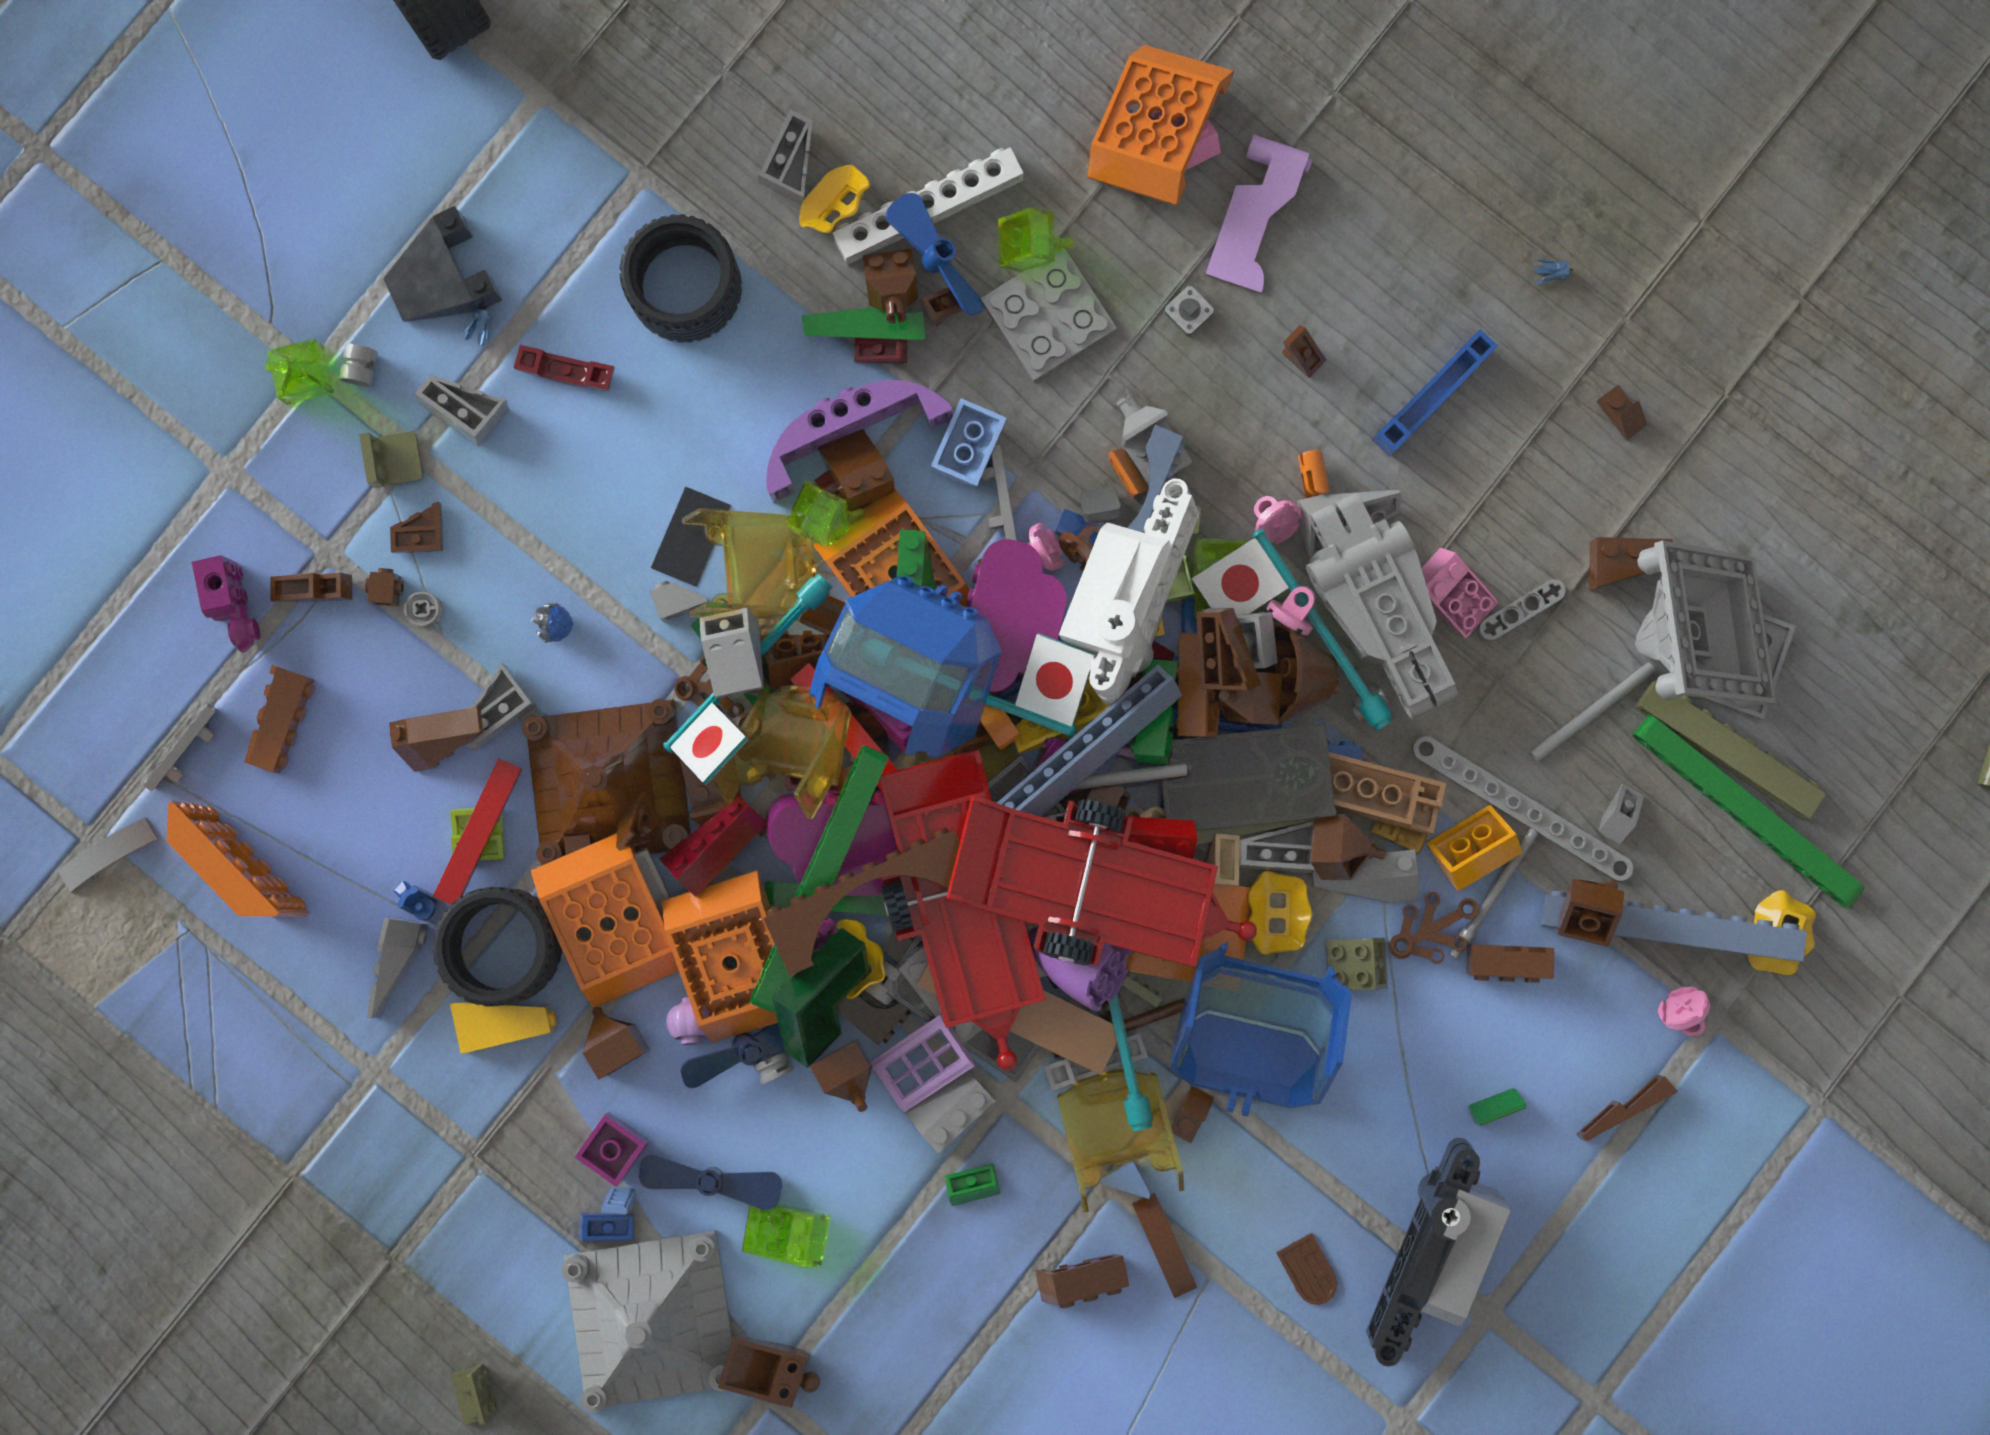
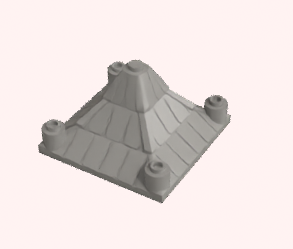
M1659 541L1654 543V547L1642 550L1638 558L1639 568L1648 575L1659 572L1660 580L1657 582L1653 609L1644 619L1636 635L1635 646L1641 655L1660 660L1670 671V673L1658 677L1655 686L1657 694L1664 700L1686 695L1734 701L1742 709L1757 705L1768 706L1776 704L1754 557L1669 541Z
M716 1230L563 1256L562 1275L568 1281L584 1390L581 1395V1405L586 1411L596 1413L608 1406L703 1390L726 1391L718 1388V1384L733 1338Z

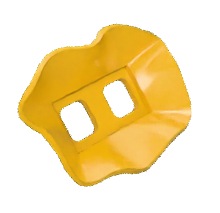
M845 165L828 172L803 200L799 216L800 226L802 228L811 227L823 233L835 231L845 218L856 214L859 202L865 196V191L870 187L868 178L854 165ZM849 192H852L856 195L855 199L849 205L842 202L843 198ZM832 211L839 212L840 216L835 218L833 223L826 221V218Z
M1268 870L1263 871L1251 886L1247 898L1252 909L1249 921L1253 922L1257 927V934L1252 939V942L1263 955L1299 950L1305 944L1307 930L1313 916L1306 882L1296 876L1279 874ZM1284 893L1286 895V906L1284 908H1272L1270 906V894ZM1271 918H1283L1285 920V932L1271 933L1269 931V920Z
M1786 891L1774 892L1757 906L1754 924H1757V919L1773 921V926L1782 927L1785 915L1788 914L1798 918L1799 930L1807 931L1804 956H1806L1814 948L1815 942L1812 925L1816 918V913L1810 906L1791 897ZM1748 955L1752 967L1759 971L1793 975L1798 969L1799 962Z
M843 919L837 922L836 927L839 930L841 928L845 929L865 943L868 963L872 968L871 973L864 980H861L846 996L848 999H854L871 984L884 980L883 952L877 943L867 939L866 928L862 923Z

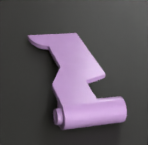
M1255 134L1253 135L1246 159L1269 166L1262 185H1236L1205 275L1262 293L1264 275L1261 266L1254 260L1269 218L1295 196L1303 172L1308 174L1313 160L1308 158L1310 153Z

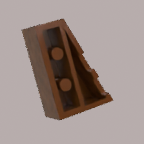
M1208 608L1196 612L1201 689L1249 690L1260 686L1261 683L1234 608Z

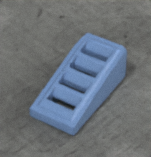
M625 1187L610 1188L602 1204L601 1213L626 1215L635 1208L636 1190Z

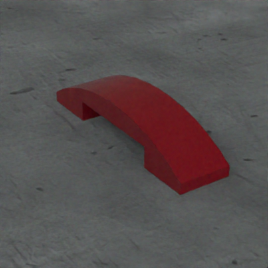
M524 345L519 346L514 364L515 370L568 385L609 391L615 369L611 365L594 361L585 362L550 354L544 350Z

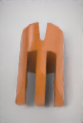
M1311 450L1303 452V455L1299 454L1298 461L1306 498L1328 493L1329 485L1322 451Z

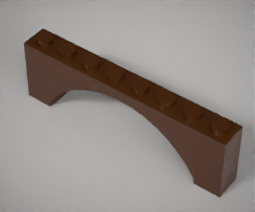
M946 827L933 833L935 839L925 843L924 839L918 840L910 844L911 850L901 854L899 849L886 855L887 861L879 865L875 860L862 866L864 872L854 876L852 872H849L839 877L840 883L830 887L829 883L815 888L816 894L806 898L805 894L791 899L792 905L782 909L781 905L767 910L768 916L763 919L789 976L814 965L811 960L813 947L825 918L842 897L863 883L887 876H909L925 879L949 889L960 844L956 831L952 830L949 832Z

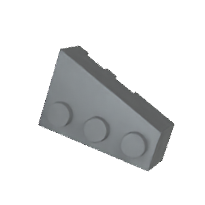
M790 109L762 167L757 182L802 204L805 193L813 120Z
M432 375L427 378L415 393L419 405L478 447L509 410L507 400L504 398H496L484 394L483 391L471 390L462 387L461 384Z
M503 663L499 665L496 673L489 683L485 685L475 703L473 702L470 708L481 707L483 733L467 744L472 750L477 751L537 706L508 666Z
M1314 821L1242 839L1240 841L1239 869L1311 873L1315 871L1310 862Z

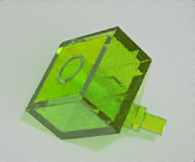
M1030 207L998 219L1000 268L1023 272L1054 262L1055 252L1060 251V248H1073V238L1055 236L1053 212Z
M316 339L266 351L269 361L265 362V370L272 373L277 398L286 405L335 393L324 346Z
M805 480L784 525L798 535L826 547L849 531L850 526L854 524V521L864 518L865 513L862 508L850 512L845 499Z

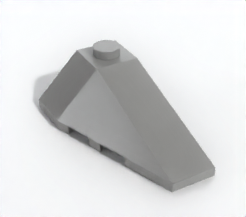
M397 917L384 918L377 951L382 952L378 963L375 964L373 972L378 980L371 988L367 1018L379 1017L421 949V945L426 943L428 930H425L426 924Z

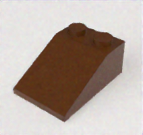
M863 429L818 447V451L849 511L895 492L892 473L884 458Z

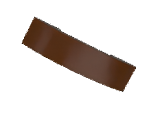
M1151 1194L1149 1199L1142 1198L1133 1202L1132 1205L1173 1297L1176 1298L1196 1289L1197 1285L1156 1194Z

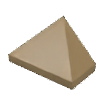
M1215 833L1206 863L1218 866L1214 884L1239 886L1240 836Z

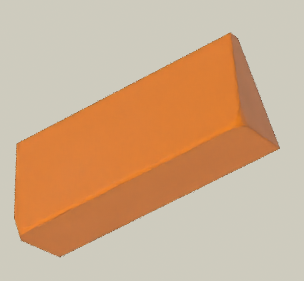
M1121 448L1109 452L1108 460L1131 497L1135 499L1147 492L1148 487L1126 451Z

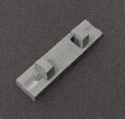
M997 445L991 453L992 467L985 468L981 476V481L995 480L1001 516L988 518L990 530L1003 528L1005 539L1016 540L1000 445Z
M207 702L146 779L144 787L153 791L165 776L176 783L180 780L183 772L173 764L196 735L208 743L214 737L215 733L205 726L216 711L214 706Z

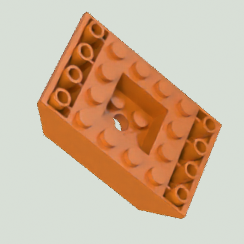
M896 489L895 492L873 501L813 544L848 595L854 597L892 580L889 577V570L898 565L900 529L925 531L936 589L941 585L948 588L946 597H949L951 593L956 591L961 593L959 605L967 606L969 587ZM876 632L886 647L895 650L897 659L906 662L918 653Z
M171 801L168 804L167 843L238 916H307L309 914L305 909L306 903L299 896H293L287 890L289 886L280 877L276 879L270 872L272 868L262 859L258 860L253 855L254 849L247 842H241L236 837L237 832L231 825L227 823L224 825L218 818L220 814L212 806L209 805L207 807L202 804L197 805Z
M758 870L706 886L696 897L691 892H686L662 900L664 928L698 1026L712 1043L778 1023L776 1012L773 1013L750 1004L754 988L774 945V941L763 919L768 916L766 911L770 910L771 906ZM727 956L734 957L737 960V967L734 969L726 967L724 958ZM703 1005H705L711 1012L709 1015L705 1017L703 1014Z

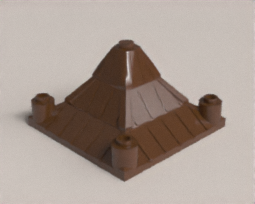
M657 699L644 704L543 717L532 715L524 719L522 732L528 742L539 836L536 856L541 866L566 855L564 836L589 833L591 844L616 834L618 822L643 790L665 825L652 841L634 846L635 852L646 847L650 854L668 852L691 834L685 779L680 757L676 753L668 752L663 745L678 730L674 699Z

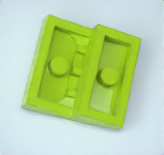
M475 807L450 810L453 835L451 837L452 854ZM503 812L480 861L505 858Z

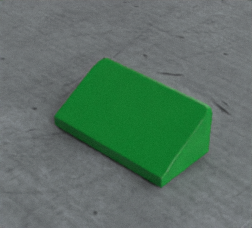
M1512 1088L1470 1104L1469 1110L1474 1123L1482 1126L1526 1109L1527 1105L1518 1091Z
M994 1164L944 1176L952 1206L1001 1193Z

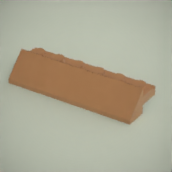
M1301 744L1298 745L1297 750L1309 751L1317 755L1323 762L1320 749ZM1328 752L1335 810L1429 835L1434 833L1438 810L1442 807L1447 783ZM1310 760L1309 766H1312V760ZM1305 765L1299 772L1302 773L1308 766ZM1292 769L1289 770V776L1291 779L1293 775ZM1314 774L1313 776L1317 779L1319 774ZM1312 779L1308 780L1310 786L1313 785ZM1325 779L1316 791L1302 796L1298 800L1320 805L1325 792ZM1289 785V789L1293 790V786Z

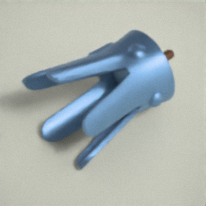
M1538 258L1537 261L1543 262V267L1534 269L1536 274H1552L1539 280L1537 285L1557 279L1567 280L1569 272L1573 271V268L1569 269L1567 260L1554 262Z
M486 308L474 310L473 318L464 331L466 333L465 340H469L476 329V334L479 335L478 344L480 346L484 343L485 334L487 342H489V324L493 318L492 314L486 311Z

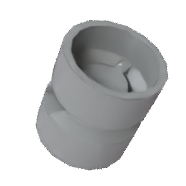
M346 344L343 354L346 364L341 366L339 380L356 386L371 387L374 376L371 367L376 365L378 352L369 347Z
M883 959L885 975L894 982L899 977L898 988H901L907 979L893 964ZM883 981L871 984L864 989L887 1006L893 1000L891 996L886 994L888 989L883 986L885 983Z

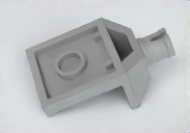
M1130 393L1126 395V399L1123 397L1116 403L1125 416L1121 445L1149 488L1150 469L1145 448L1155 425L1170 431L1172 429L1166 421L1168 417L1166 410L1150 406L1142 408L1137 402L1135 395ZM1183 449L1180 457H1174L1172 465L1176 468L1173 475L1193 463L1185 449Z

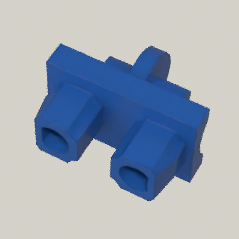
M403 881L394 890V893L400 898L396 903L400 909L413 914L416 918L423 921L429 920L435 914V903L438 899L432 897L433 894L415 885L411 886L406 881Z

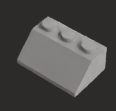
M968 1070L910 1108L905 1114L929 1144L940 1153L987 1110L996 1099Z

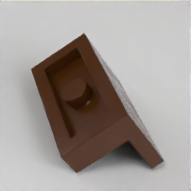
M829 595L815 611L811 608L808 611L805 610L799 622L830 636L846 603ZM850 616L840 641L848 638L856 622L852 616Z

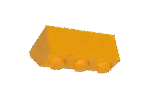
M1491 805L1426 842L1427 847L1444 875L1457 891L1469 886L1523 853L1517 834Z

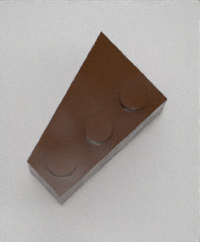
M1597 537L1590 541L1589 591L1646 574L1638 566L1640 552L1654 547L1656 542H1673V539Z
M1468 944L1466 975H1474V980L1489 981V976H1499V981L1514 982L1515 977H1524V982L1540 983V978L1554 979V948Z
M1118 1254L1083 1260L1082 1263L1067 1266V1264L1060 1265L1059 1269L1049 1272L1043 1271V1269L1035 1271L1041 1301L1058 1305L1060 1308L1072 1307L1075 1305L1074 1301L1083 1299V1302L1097 1300L1098 1295L1107 1293V1295L1119 1294L1122 1292L1121 1288L1129 1286L1123 1255Z

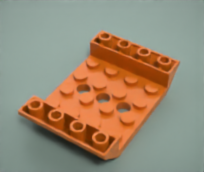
M1143 45L1129 56L1091 144L1088 179L1178 206L1187 185L1183 175L1219 93L1226 94L1234 71L1151 46ZM1132 104L1140 105V109L1136 113L1128 112V108ZM1159 110L1163 112L1158 120L1150 119L1154 111ZM1176 118H1185L1182 126L1175 127L1172 125Z
M617 833L531 870L541 905L582 993L594 1008L679 971L665 933L664 920L635 858V849L631 847L619 851L616 848ZM627 907H635L639 912V916L634 920H630L624 915V910ZM604 917H611L615 921V927L611 930H606L601 926V920ZM581 927L588 928L592 934L591 938L588 940L580 939L577 935V930Z

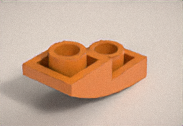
M985 704L980 721L998 748L1002 750L1019 738L1021 734L1005 711Z

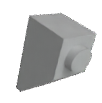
M664 581L655 585V589L650 591L659 618L663 622L710 605L706 597L674 582Z
M1622 783L1602 816L1598 831L1604 834L1605 837L1621 844L1637 825L1644 795Z

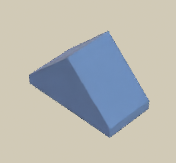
M1132 1159L1100 1176L1099 1183L1101 1185L1147 1199L1150 1198V1192Z

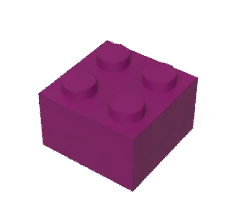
M608 1112L603 1115L575 1155V1158L617 1187L622 1183L650 1141Z

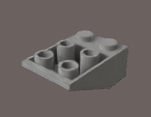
M748 608L701 617V642L714 697L720 698L763 689L758 617Z

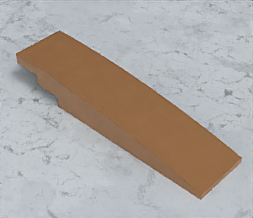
M927 962L917 986L937 995ZM1043 990L1045 1001L1020 1008L1009 1030L1010 1032L1102 1075L1117 1044L1114 1024Z

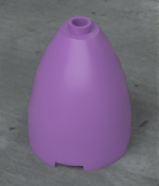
M1039 926L1030 929L1028 937L1035 961L1050 980L1061 990L1094 1011H1100L1101 1005L1106 1000L1109 1002L1113 1000L1129 971L1126 968L1127 957L1133 951L1120 950L1118 947L1104 944L1099 965L1069 963L1051 958L1034 949Z

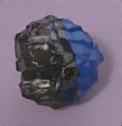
M549 603L538 608L532 619V622L538 624L539 628L542 629L536 631V633L545 643L561 641L569 635L574 625L570 613L558 603Z

